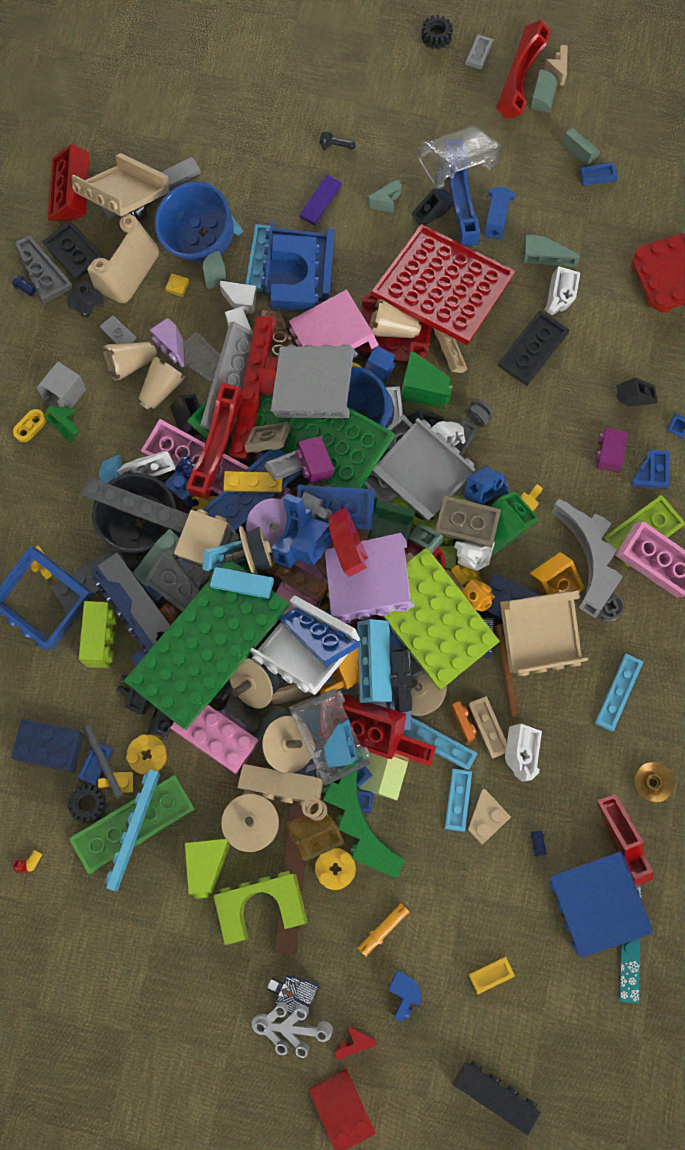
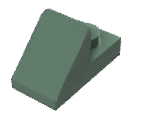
M397 179L369 195L368 207L393 213L394 202L392 200L397 199L401 195V183Z
M418 523L409 534L408 539L412 543L423 549L427 548L433 553L442 544L443 535Z

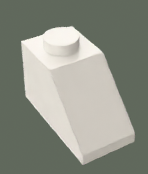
M220 281L221 293L233 309L242 307L245 314H253L257 297L256 286Z

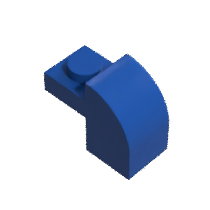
M396 971L388 990L402 997L394 1015L395 1019L402 1022L404 1018L408 1019L413 1009L410 1007L411 1002L417 1006L420 1005L421 992L418 984L411 977Z

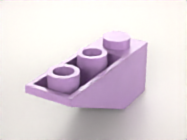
M167 318L150 329L153 335L151 339L156 347L160 346L165 355L168 354L173 363L177 362L183 367V338L176 325Z

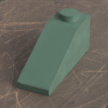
M536 234L526 235L523 263L577 266L579 260L578 253L545 236H538Z
M170 529L154 544L133 572V575L146 588L149 585L144 581L162 551L167 549L174 559L177 557L174 552L180 538Z

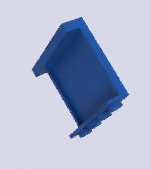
M271 222L270 228H266L265 238L269 239V244H265L264 255H267V260H263L262 270L266 271V276H262L261 280L264 295H270L271 284L294 285L300 283L306 277L305 270L296 262L271 260L273 234L316 237V245H319V255L316 256V261H319L318 272H315V277H318V288H315V293L318 294V301L328 300L335 229L328 228L327 234L273 228V222Z
M622 851L550 877V888L553 893L557 894L559 899L557 901L560 913H564L567 920L564 921L566 930L572 934L574 939L572 941L576 954L579 953L581 958L654 932Z

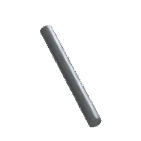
M91 725L84 727L86 736L115 798L123 797L124 795Z

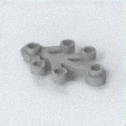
M284 1002L277 1003L275 1009L269 1014H259L252 1020L253 1030L259 1035H266L276 1045L275 1051L279 1055L287 1053L289 1044L287 1041L282 1040L275 1031L281 1032L296 1048V1055L300 1058H305L310 1048L295 1034L315 1036L318 1041L325 1042L330 1039L333 1033V1027L325 1021L319 1022L317 1027L295 1025L294 1023L298 1020H304L309 1013L307 1006L302 1004L298 1005L296 1010L281 1023L273 1021L277 1017H284L286 1015L288 1006Z

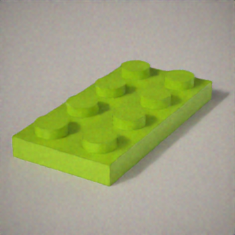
M660 495L603 537L602 540L610 543L618 551L635 523L644 521L668 538L681 529L685 522L667 500ZM618 558L626 569L630 566Z

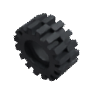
M434 15L431 16V19L429 17L426 18L422 26L421 38L423 43H427V47L431 45L432 49L437 47V50L441 46L445 48L446 44L449 45L453 30L452 23H449L450 20L448 18L445 20V16L439 18V15H436V18H434ZM440 30L443 33L440 35H435L431 33V31Z
M81 785L82 787L75 788L76 791H72L70 794L71 798H68L69 805L67 806L70 809L69 813L73 818L81 822H95L105 812L106 798L96 787ZM86 796L92 797L95 803L93 809L88 812H84L80 808V801Z

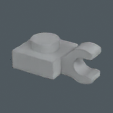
M304 492L302 496L304 506L312 511V518H316L318 515L324 519H329L333 512L321 506L323 500L308 492Z

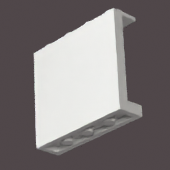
M295 595L290 600L293 609L297 607L315 617L319 623L324 622L330 625V629L336 632L341 631L350 640H360L355 628ZM282 623L276 627L258 650L250 649L253 655L252 659L259 665H266L273 674L279 673L288 683L294 682L301 691L305 693L308 691L313 695L319 691L347 656L345 655L325 667Z

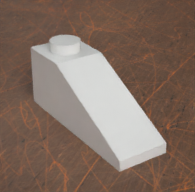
M164 451L128 462L117 472L119 476L127 473H144L155 477L176 467L169 452Z

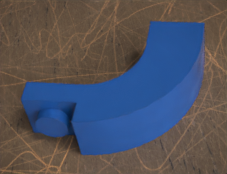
M286 494L282 498L287 515L286 528L281 538L271 547L275 563L291 568L298 560L294 558L289 546L310 518H312V511L305 508L302 498Z

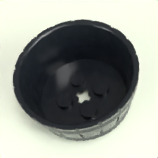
M127 473L107 483L176 509L170 490L167 489V486L162 481L157 480V478L151 475ZM94 501L92 520L97 534L111 548L132 556L147 555L154 544L169 530L166 527L100 502ZM136 519H139L140 521H145V523L142 524V528L134 526V524H136Z

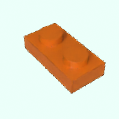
M460 701L452 704V712L466 744L474 741L477 733L474 725L468 722L467 716L469 714L465 705L462 706Z

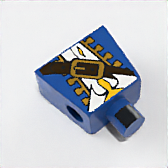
M176 471L164 484L172 493L174 500L186 510H191L193 506L199 505L197 499L193 500L192 498L188 500L191 496L186 488L189 480L179 471Z

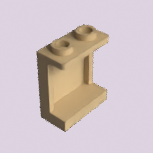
M197 509V511L191 510L174 554L179 558L203 566L204 550L221 545L225 532L230 527L226 522L227 519L217 515L213 518L208 516V512Z

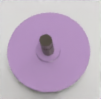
M276 498L263 500L252 508L247 518V532L260 527L265 540H269L271 547L281 538L286 528L287 515L283 500Z

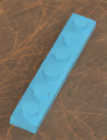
M150 769L149 773H145L142 785L144 787L142 792H139L136 796L135 804L137 806L135 811L129 815L127 823L130 825L127 832L124 831L120 840L122 847L120 852H116L113 859L115 866L106 878L107 889L118 892L160 773Z

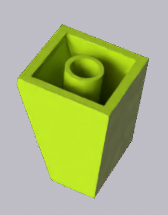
M227 839L185 843L189 895H193L196 899L209 898L208 894L214 893L230 848V843Z

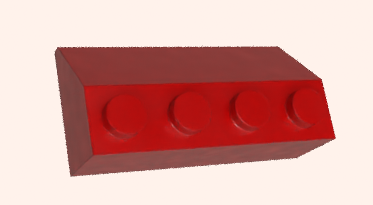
M70 144L52 158L48 220L76 221L87 212L86 198L75 193L73 190L72 175L83 180L89 179V152L74 144Z
M336 691L323 698L319 736L329 739L337 725L349 719L355 748L388 759L393 758L404 733L405 713L373 703H360V699Z

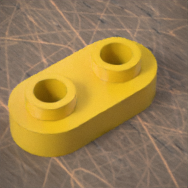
M38 409L29 411L14 427L13 434L19 442L25 443L30 441L45 425L46 418L43 412ZM23 432H27L25 436H21Z

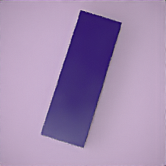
M326 175L301 211L300 218L315 226L341 188L342 182Z

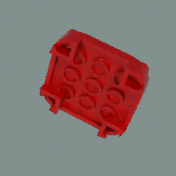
M677 234L644 244L636 249L632 259L631 270L635 271L647 298L645 303L648 307L651 306L656 310L662 311V313H668L672 308L685 305V234Z
M371 292L366 296L364 295L361 307V314L368 326L370 325L372 313L378 310V307H375L378 299L372 297ZM419 321L421 329L419 335H415L414 338L375 336V339L380 348L396 355L393 360L394 363L408 365L411 352H415L423 359L426 357L432 327ZM368 342L357 347L359 354L366 358H369L374 350Z

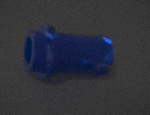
M16 276L13 279L12 285L15 289H20L28 296H33L36 292L34 286L25 281L23 276Z
M543 831L530 832L531 836L529 838H532L534 856L547 855Z

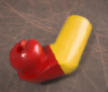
M33 850L29 859L16 860L12 866L13 870L20 874L33 871L43 854Z

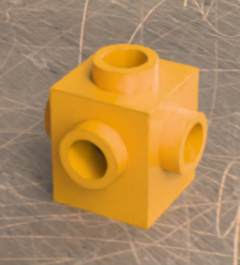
M471 579L461 591L477 611L487 610L492 604L491 601L495 598L491 593L492 589L487 584Z

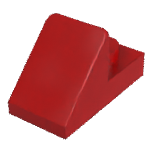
M266 357L264 369H258L260 392L262 395H273L278 357Z
M348 1026L354 1043L350 1044L349 1041L342 1042L337 1045L338 1049L334 1050L336 1059L339 1060L373 1047L377 1043L374 1038Z

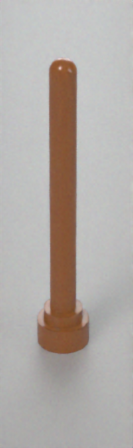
M503 624L493 626V633L500 641L498 644L510 715L512 718H516L518 716L512 674L509 671Z

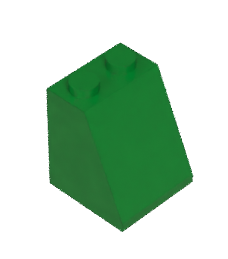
M411 352L403 381L401 400L444 410L445 403L449 404L453 387V385H449L451 378L415 352Z
M516 491L500 497L490 506L501 509L492 554L495 555L504 550L540 520Z

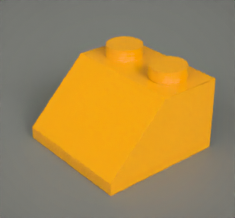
M561 552L530 572L534 585L541 595L566 591H579L580 593L584 590L573 560Z

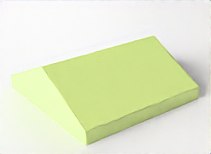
M369 753L366 767L373 776L364 782L359 789L397 800L408 762L394 756L392 759Z

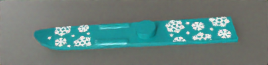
M639 885V886H636V888H637L638 891L640 892L639 895H640V898H641V888H640V885ZM640 938L621 944L620 1002L639 1003Z

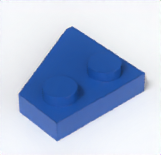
M650 450L631 486L668 488L669 451Z

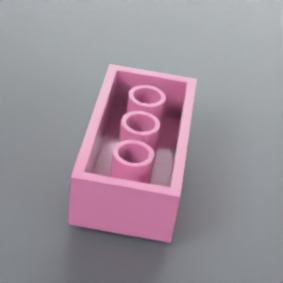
M644 521L635 523L615 556L676 598L685 597V550Z
M209 705L206 706L186 731L175 722L170 727L174 733L236 776H238L243 764L247 763L260 744L257 738Z

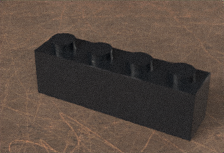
M473 1060L470 1064L465 1061L452 1084L528 1136L541 1113L536 1109L538 1104L529 1098H526L524 1101L518 1097L520 1092L510 1085L507 1088L499 1084L501 1079L492 1073L487 1076L481 1072L483 1067Z

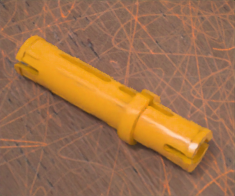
M400 903L374 931H370V936L357 949L367 957L378 944L381 945L383 943L382 940L410 913L408 909L404 908V905Z

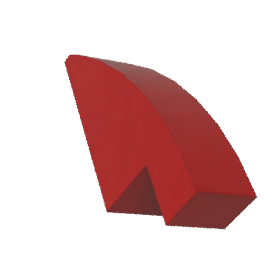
M347 507L329 516V528L343 572L350 577L367 568L364 560L368 556Z
M402 735L394 757L431 766L436 747Z
M613 794L598 800L597 804L617 852H623L635 885L639 886L653 880V870L644 856V842L617 795Z

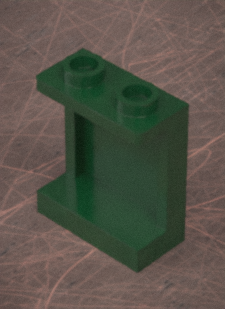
M378 500L373 517V526L369 530L366 540L401 533L407 542L416 510Z

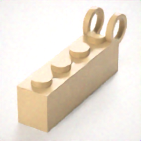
M243 764L237 788L244 791V795L261 794L262 797L268 800H274V797L281 798V802L292 804L293 801L300 802L299 805L302 806L303 813L315 821L322 820L327 814V806L320 800L324 783L320 778L290 772L283 773L273 769ZM318 803V811L315 814H311V807Z

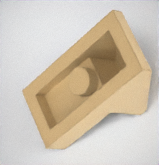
M561 45L559 52H556L555 59H547L544 70L552 73L557 78L558 84L564 86L567 76V45Z

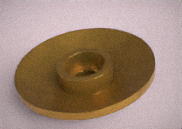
M649 762L637 770L634 777V786L637 793L643 799L657 803L670 797L674 790L675 781L673 774L665 765ZM650 780H654L656 782L655 787H652L649 784Z

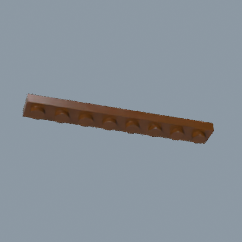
M239 530L230 537L228 544L241 540ZM270 553L272 568L264 570L319 604L329 591L328 584L295 564L288 568L275 563L273 554Z

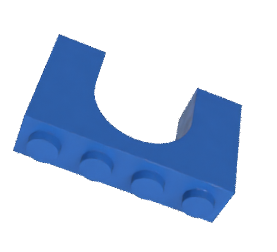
M273 234L271 260L296 262L303 267L306 277L303 281L294 285L271 284L270 309L308 311L314 307V304H318V294L315 293V288H318V277H315V272H318L319 261H316V256L319 255V245H316V237Z

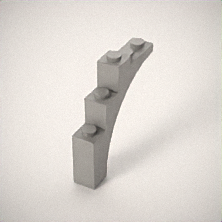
M558 499L551 514L562 521L573 532L584 551L589 570L586 595L579 608L596 618L623 577L615 569L607 567L617 551L610 543L602 540L612 523L596 513L591 519L584 512H580L569 503Z

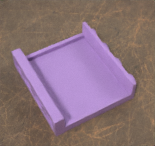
M401 533L362 541L368 556L364 560L367 568L350 577L343 572L335 547L325 550L331 616L344 623H349L353 619L365 620L373 615L385 616L392 611L404 612L409 610V608L415 607L410 596L404 549L407 547V542Z

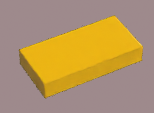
M506 957L468 974L477 994L515 977Z

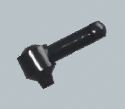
M329 132L321 133L319 143L322 145L323 150H326L332 144L346 147L350 150L356 147L355 142L352 140L347 141L334 138Z

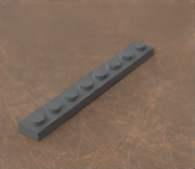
M91 477L87 478L81 495L181 534L189 514ZM226 530L221 545L228 544L232 535L231 530Z

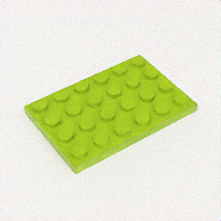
M425 548L406 563L411 601L415 607L409 608V610L404 612L392 611L388 615L381 617L384 621H389V627L405 648L410 650L411 656L435 687L441 690L500 641L433 554Z

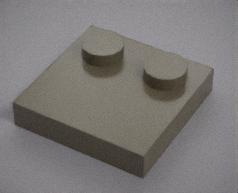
M289 422L253 427L245 444L246 452L259 453L263 450H278L283 447L291 429Z

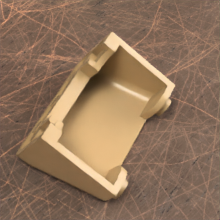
M129 213L123 215L119 222L120 228L128 234L110 261L104 258H97L87 269L94 289L119 303H126L131 299L159 255L157 244L136 217Z

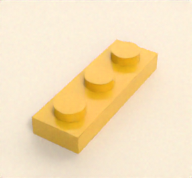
M225 471V492L282 493L283 478L274 481L269 472Z

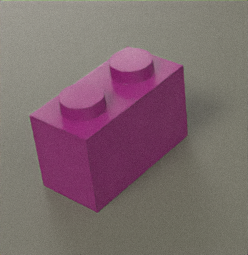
M606 427L603 434H599L598 444H600V450H597L595 455L598 469L619 473L623 465L628 432Z
M321 436L300 441L296 450V457L303 465L302 472L304 477L308 478L310 484L331 479L334 468Z

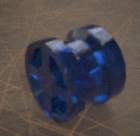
M186 455L178 462L175 470L178 473H183L184 477L189 480L197 462H192L191 458Z

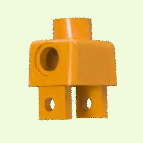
M358 648L350 652L332 673L331 677L333 680L324 684L319 689L321 694L329 695L340 688L348 689L359 682Z

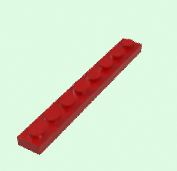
M256 316L242 387L243 398L237 413L229 457L233 459L249 460L250 452H246L245 444L252 428L256 426L262 396L258 369H264L266 357H269L276 323V319L272 316Z

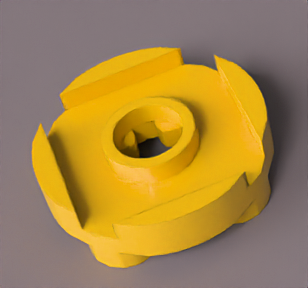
M140 735L130 743L126 759L130 767L138 774L145 775V773H149L150 769L159 772L167 761V750L159 738L152 735ZM151 750L152 758L143 760L144 756L142 753Z
M332 848L323 852L315 865L316 877L323 886L330 890L345 888L351 883L356 872L352 856L339 848ZM334 863L341 867V871H338L337 875H333V871H329V868L333 867Z

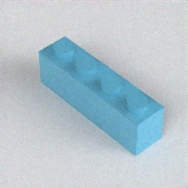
M369 619L357 622L358 636L360 638V647L358 648L360 703L392 702L389 621Z

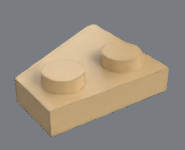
M483 789L468 831L483 845L511 816Z

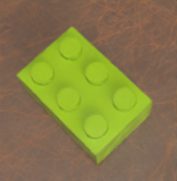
M84 601L79 660L86 667L110 668V663H113L114 652L111 651V646L115 643L113 625L117 623V613H114L113 608L108 602Z

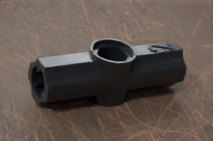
M409 649L391 650L392 690H394L395 710L399 712L412 711V672L410 671Z

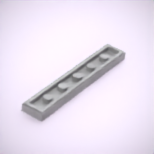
M190 157L161 173L168 176L170 189L201 174V171L193 157ZM100 206L104 214L106 215L107 219H110L117 215L112 211Z

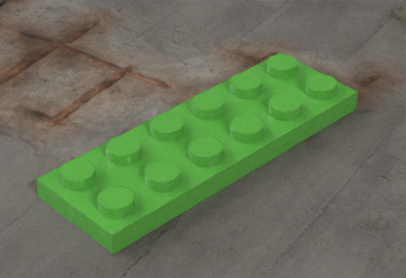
M176 775L155 787L134 847L195 811ZM135 799L69 838L89 875L113 861L116 852H120L122 834L124 831L127 832L130 825L127 823L129 815L135 811L137 806Z

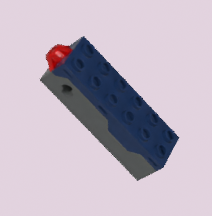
M115 553L91 570L94 574L92 580L123 623H125L133 637H138L135 640L143 651L147 653L170 625L119 554Z

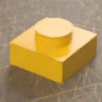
M171 273L165 288L166 292L183 297L189 279Z

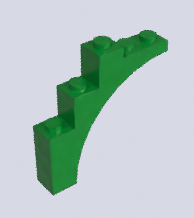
M355 748L358 759L352 764H348L346 769L342 768L337 778L340 780V783L331 781L330 785L326 784L322 795L325 796L324 801L345 810V813L340 812L336 824H339L338 830L360 839L359 842L355 841L350 852L353 853L352 859L397 879L405 858L389 849L378 839L362 813L357 793V773L363 750Z

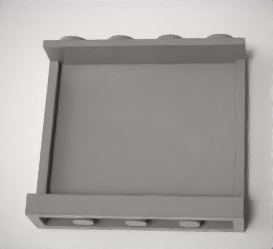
M347 344L341 346L323 345L315 347L313 345H305V347H297L295 345H288L287 347H280L271 405L273 414L277 418H349L350 410L347 408L352 361L353 357H357L354 348Z
M417 418L416 423L382 460L376 464L371 473L429 523L441 510L444 495L452 497L467 481L468 476L475 472L474 463L470 459H464L460 456V451L453 445L449 446L445 442L446 439L439 432L435 434L430 429L431 425L427 421H421Z

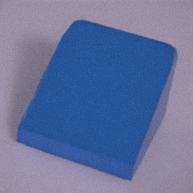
M674 413L667 431L684 438L685 417Z

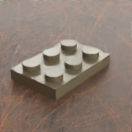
M444 495L435 531L446 537L492 548L501 509Z

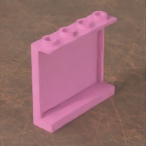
M347 290L289 320L292 326L289 330L294 339L298 337L295 340L298 347H305V345H313L315 347L323 345L341 346L347 344L356 348L366 342L369 343L372 349L378 346L373 332Z

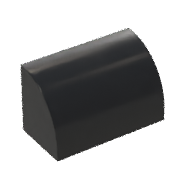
M195 394L179 395L170 406L178 429L191 436L199 434L187 422L200 407Z
M232 693L218 705L217 710L249 734H253L258 730L261 715Z

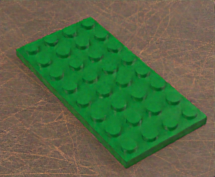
M273 395L261 396L255 426L289 422L291 429L284 446L280 448L285 455L296 451L300 441L321 436L334 468L332 478L322 482L332 487L361 489L395 437L394 432L347 407L350 410L349 418H277L271 411Z
M225 561L220 567L248 573L233 561L228 563ZM210 579L127 676L124 682L186 731L250 655V649H255L279 620L280 616L289 608L290 604L272 590L269 599L211 588Z

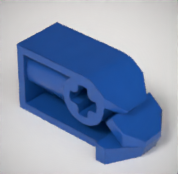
M499 186L488 191V196H491L492 199L485 236L502 239L509 201L514 200L515 193L506 187Z
M485 467L468 476L464 498L470 502L482 505L502 493L504 495L508 494V482L504 480L505 476Z

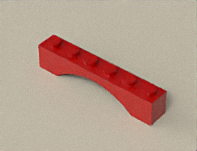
M542 20L525 26L496 107L505 119L522 115L527 102L524 95L526 75L535 58L547 45L551 30Z
M226 383L221 384L204 449L191 472L186 487L192 496L209 499L243 398L240 387Z

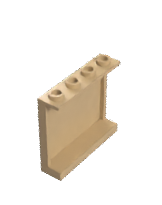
M122 153L115 155L117 166L94 177L83 180L72 175V187L75 193L119 216H123L170 192L167 175Z
M566 591L500 602L510 673L526 676L530 675L529 671L535 670V673L547 672V668L552 667V670L564 669V665L569 664V667L580 666L581 662L588 661V658L581 656L574 599H580L579 591Z

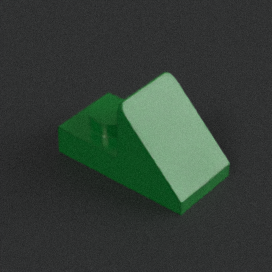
M48 407L44 417L71 443L79 433L76 425L69 421L76 409Z

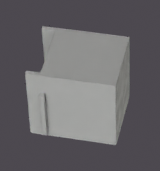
M60 362L54 365L36 387L43 402L49 406L72 408L86 391L80 375Z

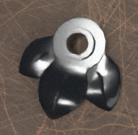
M82 281L77 284L75 292L69 297V308H78L83 316L89 317L94 306L104 307V298L101 292L93 289L89 282ZM83 287L87 288V291L85 293L81 292V289Z

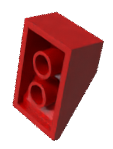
M347 1069L309 1089L335 1150H347L376 1134Z

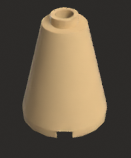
M378 299L375 307H378V310L372 313L369 325L374 336L414 338L415 335H419L421 329L419 320L384 300Z
M149 342L108 344L103 346L104 349H107V351L103 352L109 372L113 371L114 376H111L114 381L121 380L150 363L157 355L155 346Z
M154 357L138 398L141 401L140 405L147 410L150 408L155 409L186 378L166 362L164 364L160 362L161 359Z

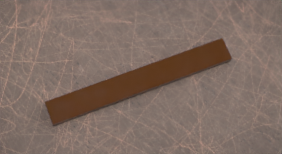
M293 801L290 804L283 872L290 871V874L297 875L302 896L309 817L303 813L302 806L299 805L300 802ZM279 908L275 953L296 955L298 926L285 929Z

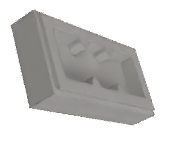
M477 34L465 65L482 70L494 39Z
M113 315L99 326L115 344L138 342V339Z
M296 451L266 462L265 467L274 481L301 471L303 465L301 461L297 460Z

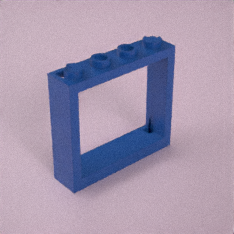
M29 546L0 585V615H5L7 617L6 621L11 625L21 628V633L24 636L32 637L36 640L35 644L44 650H53L84 609V601H90L95 594L40 550ZM34 561H37L81 596L49 639L4 603L5 599Z

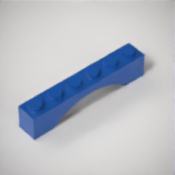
M463 140L446 142L444 158L451 196L455 202L453 207L459 240L465 246L478 245L480 229L470 196Z

